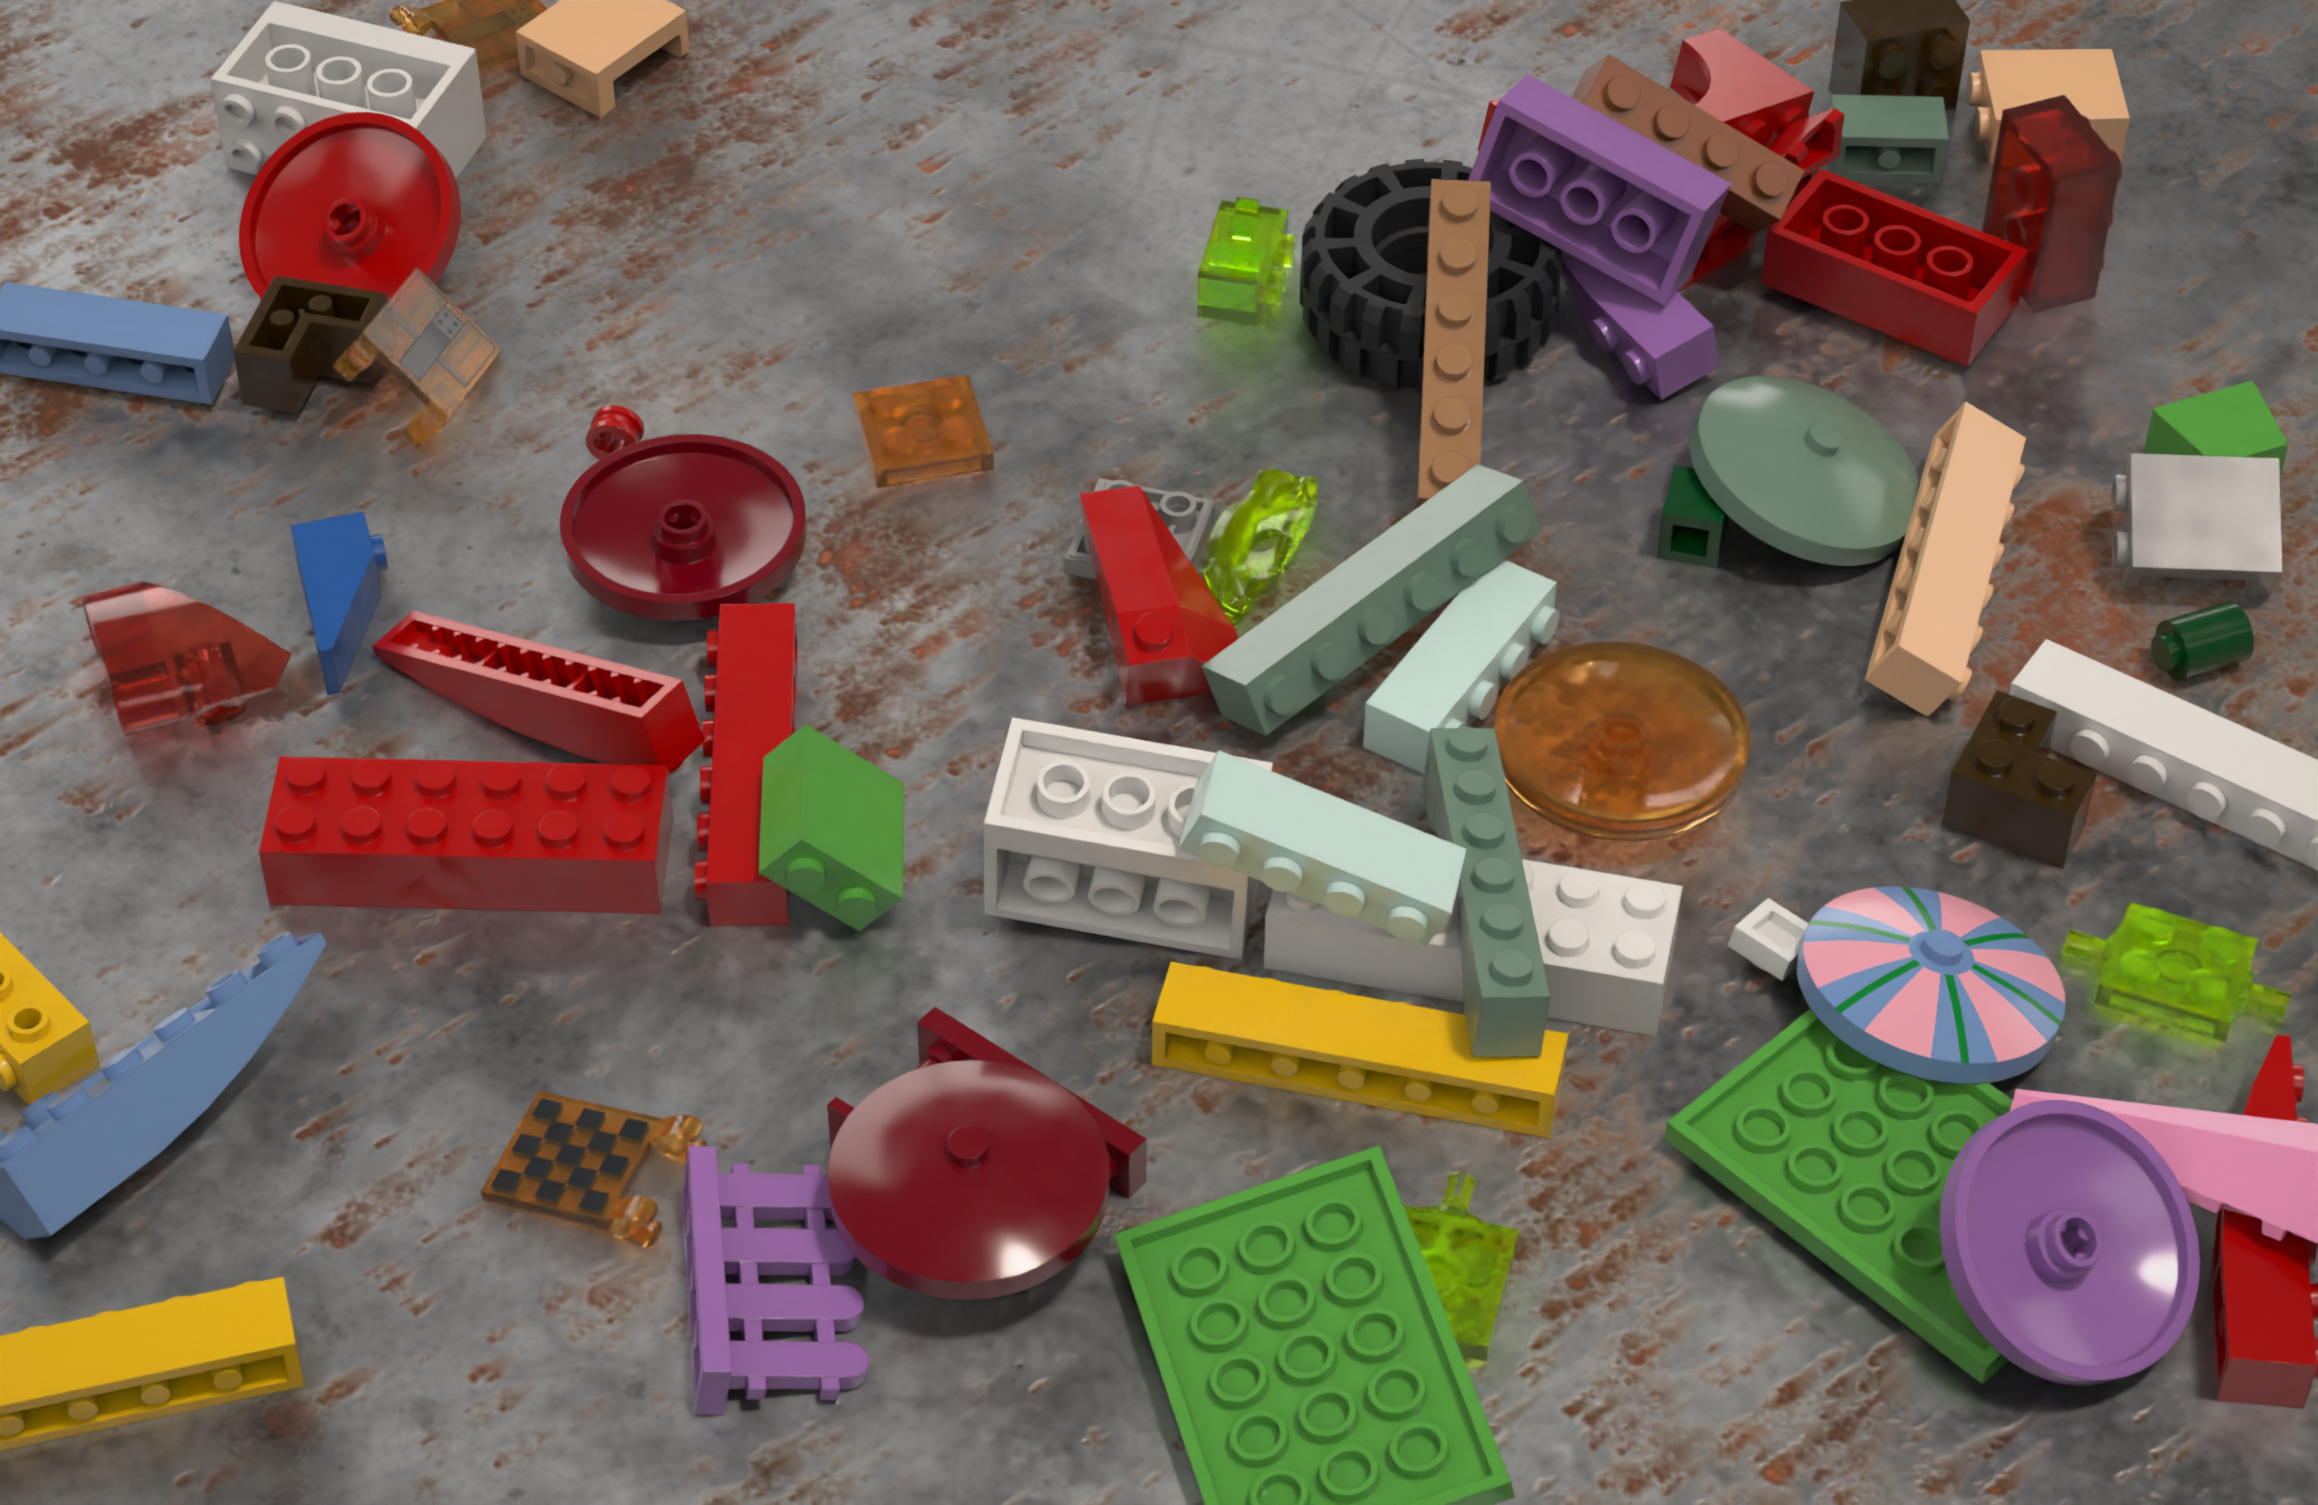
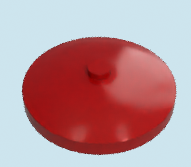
M352 112L331 116L315 122L283 143L266 161L250 187L242 209L239 225L240 256L247 279L261 300L276 275L383 292L387 294L388 307L390 308L417 274L420 273L428 282L418 275L395 303L393 314L396 308V316L399 311V319L401 313L402 316L408 313L419 303L429 289H433L452 257L461 223V203L457 181L449 163L439 149L420 131L400 119L380 113ZM390 316V321L392 323L395 320Z

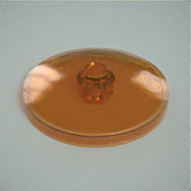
M1629 642L1579 644L1559 649L1533 661L1522 669L1504 689L1495 710L1493 727L1496 732L1506 785L1525 806L1545 820L1566 830L1588 837L1612 841L1639 842L1673 837L1700 827L1712 820L1733 801L1745 779L1750 753L1751 737L1746 715L1736 697L1721 680L1699 664L1681 655L1654 646Z

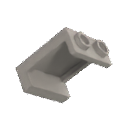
M2131 453L2122 475H2114L2111 505L2113 511H2122V531H2115L2112 563L2114 568H2123V588H2136L2142 577L2246 580V594H2272L2282 574L2279 458Z

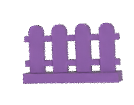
M688 1146L681 1186L695 1415H724L729 1388L746 1389L747 1399H765L766 1389H819L820 1400H838L840 1390L854 1389L862 1385L866 1379L870 1362L868 1353L858 1344L836 1342L835 1332L851 1331L859 1325L863 1313L864 1300L856 1289L845 1285H831L830 1276L845 1275L852 1271L857 1257L846 1245L837 1229H826L825 1220H834L829 1202L828 1175H821L820 1165H803L801 1174L750 1173V1164L732 1163L731 1173H718L716 1146ZM721 1219H734V1228H722ZM754 1219L805 1220V1229L754 1228ZM725 1274H738V1284H726ZM758 1275H809L810 1285L759 1284ZM729 1331H742V1341H730ZM762 1331L814 1332L815 1342L763 1341Z

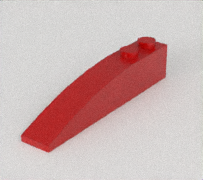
M417 611L409 613L372 645L374 653L378 658L427 688L508 729L572 754L609 764L668 765V772L670 774L677 770L683 761L705 741L685 685L681 679Z

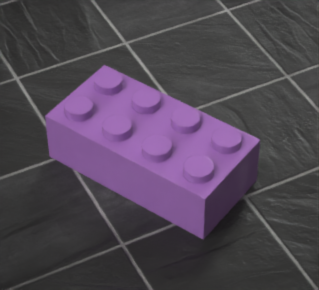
M1529 74L1524 76L1498 101L1468 181L1491 182L1490 211L1664 306L1691 278L1731 187L1730 182Z

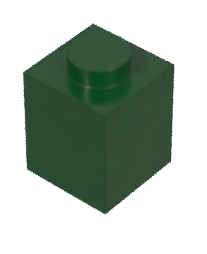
M1674 465L1661 515L1657 558L1717 568L1729 516L1708 494L1694 468Z

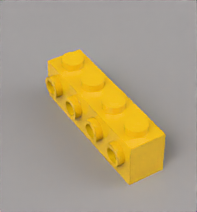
M0 932V1089L6 1092L13 1088L30 1105L49 1092H59L98 1068L100 1063L90 1022Z

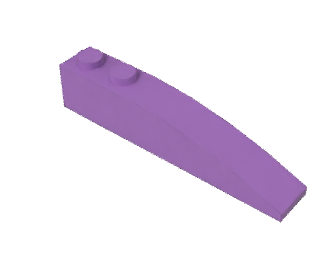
M1562 250L1560 281L1562 291L1574 309L1590 327L1591 334L1597 345L1606 353L1612 351L1623 362L1626 372L1636 384L1641 385L1644 383L1662 400L1719 367L1714 326L1679 292L1664 306Z

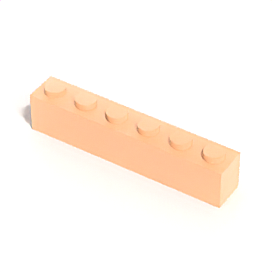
M1965 402L1933 436L1865 677L1867 682L1927 717L1946 699L1955 701L1962 694L1971 678L1972 670L1967 667L1969 655L1978 644L1983 632V627L1978 625L1980 613L1989 602L1994 587L1988 583L1991 571L1995 568L2003 554L2004 545L1999 542L2001 532L2008 524L2014 512L2015 506L2010 503L2011 494L2025 470V466L2020 463L2026 437L1968 402Z

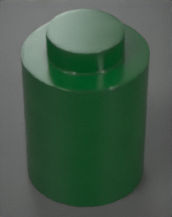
M2227 601L2161 621L2156 628L2155 636L2151 642V651L2156 665L2160 670L2167 672L2173 679L2178 681L2250 659L2254 650V636L2249 619L2244 610L2233 601Z

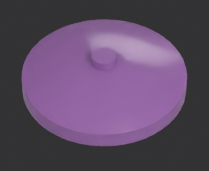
M2045 1100L2018 1107L1989 1121L1973 1134L1956 1156L1946 1179L1941 1200L1940 1238L1948 1276L1964 1311L1978 1331L1999 1353L2025 1371L2045 1380L2065 1385L2094 1386L2109 1383L2142 1371L2159 1360L2176 1343L2192 1314L2197 1297L2200 1275L2199 1242L2190 1206L2176 1176L2153 1145L2138 1131L2111 1113L2095 1106L2068 1100Z

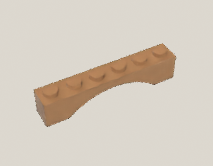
M1431 179L1416 508L1475 465H1481L1491 182Z

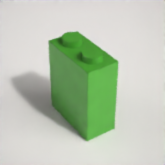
M805 724L763 757L759 874L860 932L903 899L904 783Z

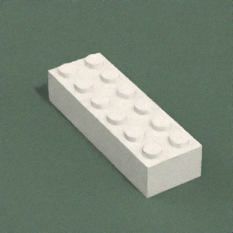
M1522 859L1550 992L1547 1018L1657 1036L1676 941L1683 886ZM1273 889L1265 915L1264 969L1464 1003L1461 940L1456 897L1452 914L1429 944L1425 946L1415 941L1398 939L1387 930L1354 917L1335 914L1325 906L1296 894Z

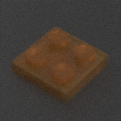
M968 375L853 393L854 413L877 489L994 470L992 446Z

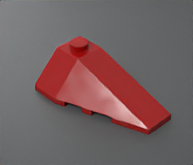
M1139 485L1080 493V508L1125 706L1212 693L1201 666L1238 639L1235 627Z

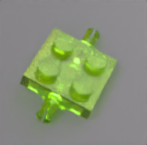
M2130 901L2120 928L2112 933L2108 940L2070 928L2062 952L2064 956L2068 955L2100 965L2101 980L2094 1004L2222 1042H2226L2233 1020L2243 1013L2244 1008L2284 1020L2292 992H2285L2252 982L2254 976L2251 965L2259 939L2233 932L2227 928L2212 926L2168 913L2162 909L2150 908Z
M1460 1172L1451 1173L1447 1178V1186L1441 1206H1403L1462 1356L1487 1362L1518 1250L1520 1230L1486 1223L1468 1213L1477 1183L1473 1177L1465 1174L1460 1189Z

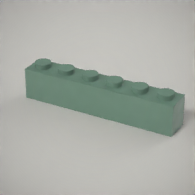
M1479 464L1475 465L1203 664L1201 667L1221 715L1267 736L1540 533L1542 529L1524 480Z

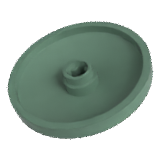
M1777 376L1743 377L1725 383L1714 390L1704 402L1690 430L1689 451L1696 474L1708 494L1731 519L1767 544L1799 558L1840 566H1856L1879 561L1891 555L1903 544L1920 485L1917 473L1909 457L1894 437L1869 414L1846 399L1826 389L1795 379Z

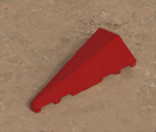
M1836 108L1790 124L1767 147L1805 170L1788 206L1816 175L1819 168L1839 157L1845 114ZM1719 212L1691 278L1678 292L1755 246L1756 233Z

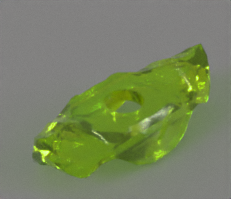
M1277 469L1261 470L1257 474L1247 496L1242 501L1231 504L1224 510L1215 524L1208 544V565L1203 569V573L1210 592L1234 627L1243 620L1262 592L1273 585L1278 577L1289 569L1301 546L1305 533L1310 531L1315 516L1318 497L1317 477L1310 475L1300 477ZM1277 538L1274 548L1264 552L1252 551L1260 542Z

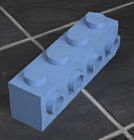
M5 282L0 289V373L212 405L235 362L228 314Z

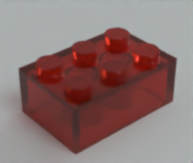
M2065 94L2003 110L1982 228L1984 233L2028 249L2020 296L2034 314L2095 298L2100 272L2104 268V250L2108 230L2113 223L2112 210L2117 184L2122 177V163L2117 153L2109 149L2094 131L2088 118L2079 113Z

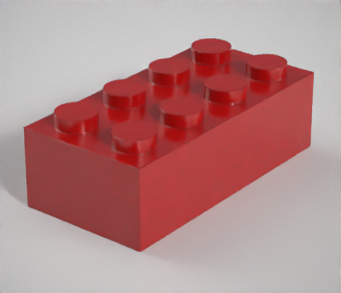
M1820 169L1786 208L1781 220L1772 224L1767 230L1761 284L1968 367L2018 305L2028 249Z

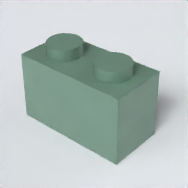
M1831 94L1830 109L1836 108L1845 116L1839 157L1828 163L1829 172L1852 181L1942 183L1949 143L1943 97Z

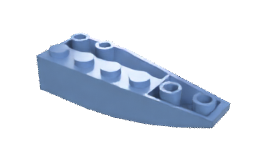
M289 931L279 935L256 952L260 961L243 972L240 969H236L215 981L205 990L207 997L192 1007L180 1009L162 1020L153 1028L154 1033L135 1046L129 1047L112 1057L98 1071L61 1096L56 1091L49 1092L27 1106L20 1113L26 1121L7 1136L0 1130V1220L24 1240L52 1236L162 1152L208 1109L254 1056L294 1000L326 946L327 942L322 934L317 932L294 938Z

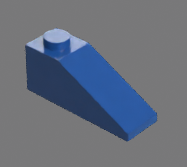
M364 511L290 525L299 575L327 695L340 693L381 598L377 572L388 570L382 535L370 536Z

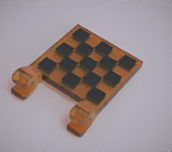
M538 1091L480 1191L482 1199L496 1204L608 1229L634 1245L651 1247L658 1240L663 1229L662 1223L653 1221L658 1213L657 1203L648 1197L632 1196L626 1198L653 1148L671 1159L685 1164L688 1146H707L706 1141L698 1139L702 1132V1122L692 1115L680 1114L658 1118Z

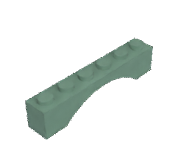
M1430 728L1422 787L1430 830L1436 831L1441 839L1466 848L1456 893L1461 940L1464 1012L1473 1057L1541 1056L1550 992L1495 728Z

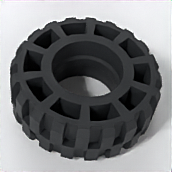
M1424 159L1405 160L1404 164L1389 166L1386 163L1372 167L1362 176L1357 177L1353 175L1341 182L1335 189L1334 194L1329 192L1314 209L1313 216L1305 225L1302 235L1300 304L1303 307V320L1314 338H1317V343L1334 361L1337 359L1341 360L1348 371L1361 378L1368 376L1378 380L1382 386L1399 389V386L1416 388L1417 392L1422 393L1426 276L1413 273H1427L1431 179L1468 181L1472 168L1463 166L1462 162L1443 159V163L1425 162ZM1490 211L1484 355V381L1489 380L1491 383L1506 377L1513 370L1514 366L1522 367L1539 351L1540 346L1551 335L1555 326V317L1558 313L1562 269V250Z

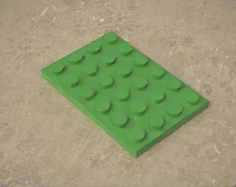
M1810 1009L1667 1121L1664 1138L1667 1142L1981 1384L2010 1361L1984 1338L1964 1311L1948 1276L1940 1238L1941 1200L1946 1179L1956 1156L1977 1130L1989 1121L2009 1112L2013 1100L1989 1082L1976 1084L1940 1082L1889 1068L1847 1045L1833 1034Z
M1380 1145L1114 1233L1204 1505H1495L1515 1498L1512 1482Z

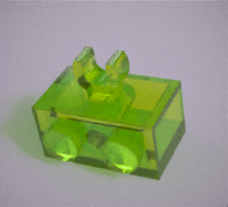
M1236 197L1235 202L1221 200L1198 272L1197 317L1262 327L1266 326L1272 304L1281 305L1283 301L1286 271H1282L1283 267L1292 268L1295 260L1297 235L1288 233L1289 210L1260 206V201L1256 199Z

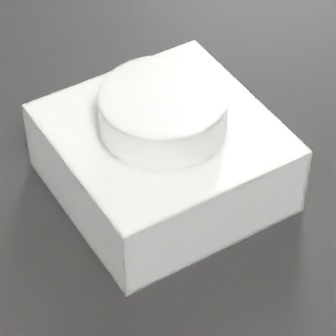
M1767 898L1734 927L1727 946L1750 960L1756 967L1769 972L1782 981L1797 968L1799 949L1809 923Z

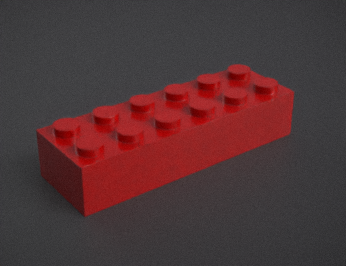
M280 756L259 849L269 905L660 914L673 824L668 765Z

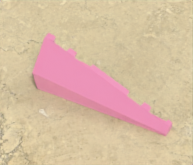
M2023 1089L2015 1090L2010 1111L2033 1102L2068 1100L2095 1106L2111 1113L2138 1131L2153 1145L2176 1176L2188 1202L2214 1213L2225 1209L2259 1218L2262 1220V1234L2281 1241L2289 1231L2318 1244V1124Z

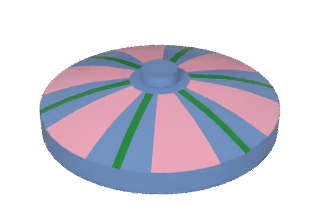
M1886 886L1861 889L1835 898L1824 905L1813 916L1807 926L1798 953L1797 977L1799 986L1805 1000L1819 1020L1839 1039L1868 1058L1889 1068L1924 1079L1949 1083L1976 1084L2017 1076L2034 1067L2048 1054L2055 1042L2065 1014L2066 1002L2062 981L2050 959L2030 937L1988 909L1937 891L1912 887Z

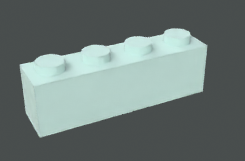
M1502 560L1460 591L1365 703L1363 747L1424 775L1430 728L1470 727L1477 718L1485 719L1495 704L1498 692L1508 680L1515 682L1520 677L1534 648L1539 643L1545 645L1552 638L1560 617L1559 611L1554 609L1557 582L1507 560Z
M1220 750L1217 751L1196 783L1179 844V849L1197 855L1211 865L1230 868L1263 881L1264 884L1274 890L1296 894L1325 906L1335 914L1354 917L1387 930L1398 939L1415 941L1425 946L1429 944L1452 914L1466 848Z

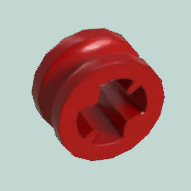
M609 405L601 407L592 418L591 426L585 438L586 446L590 453L600 460L620 448L641 441L645 432L644 423L636 413L623 406Z

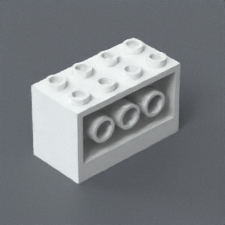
M274 1L211 78L226 167L254 175L259 173L270 156L290 137L315 122L344 113H380L408 123L420 131L439 149L449 163L455 179H457L487 138L475 48Z
M1012 717L984 821V914L1242 960L1259 880L1227 867L1211 865L1201 857L1179 849L1196 783L1216 753ZM1237 757L1272 771L1273 763Z

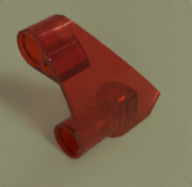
M138 581L81 596L94 647L96 650L100 649L108 673L116 712L124 736L176 724L186 718H191V721L199 726H212L233 720L246 710L247 698L275 691L291 657L290 652L237 619L195 598L164 586L146 581Z

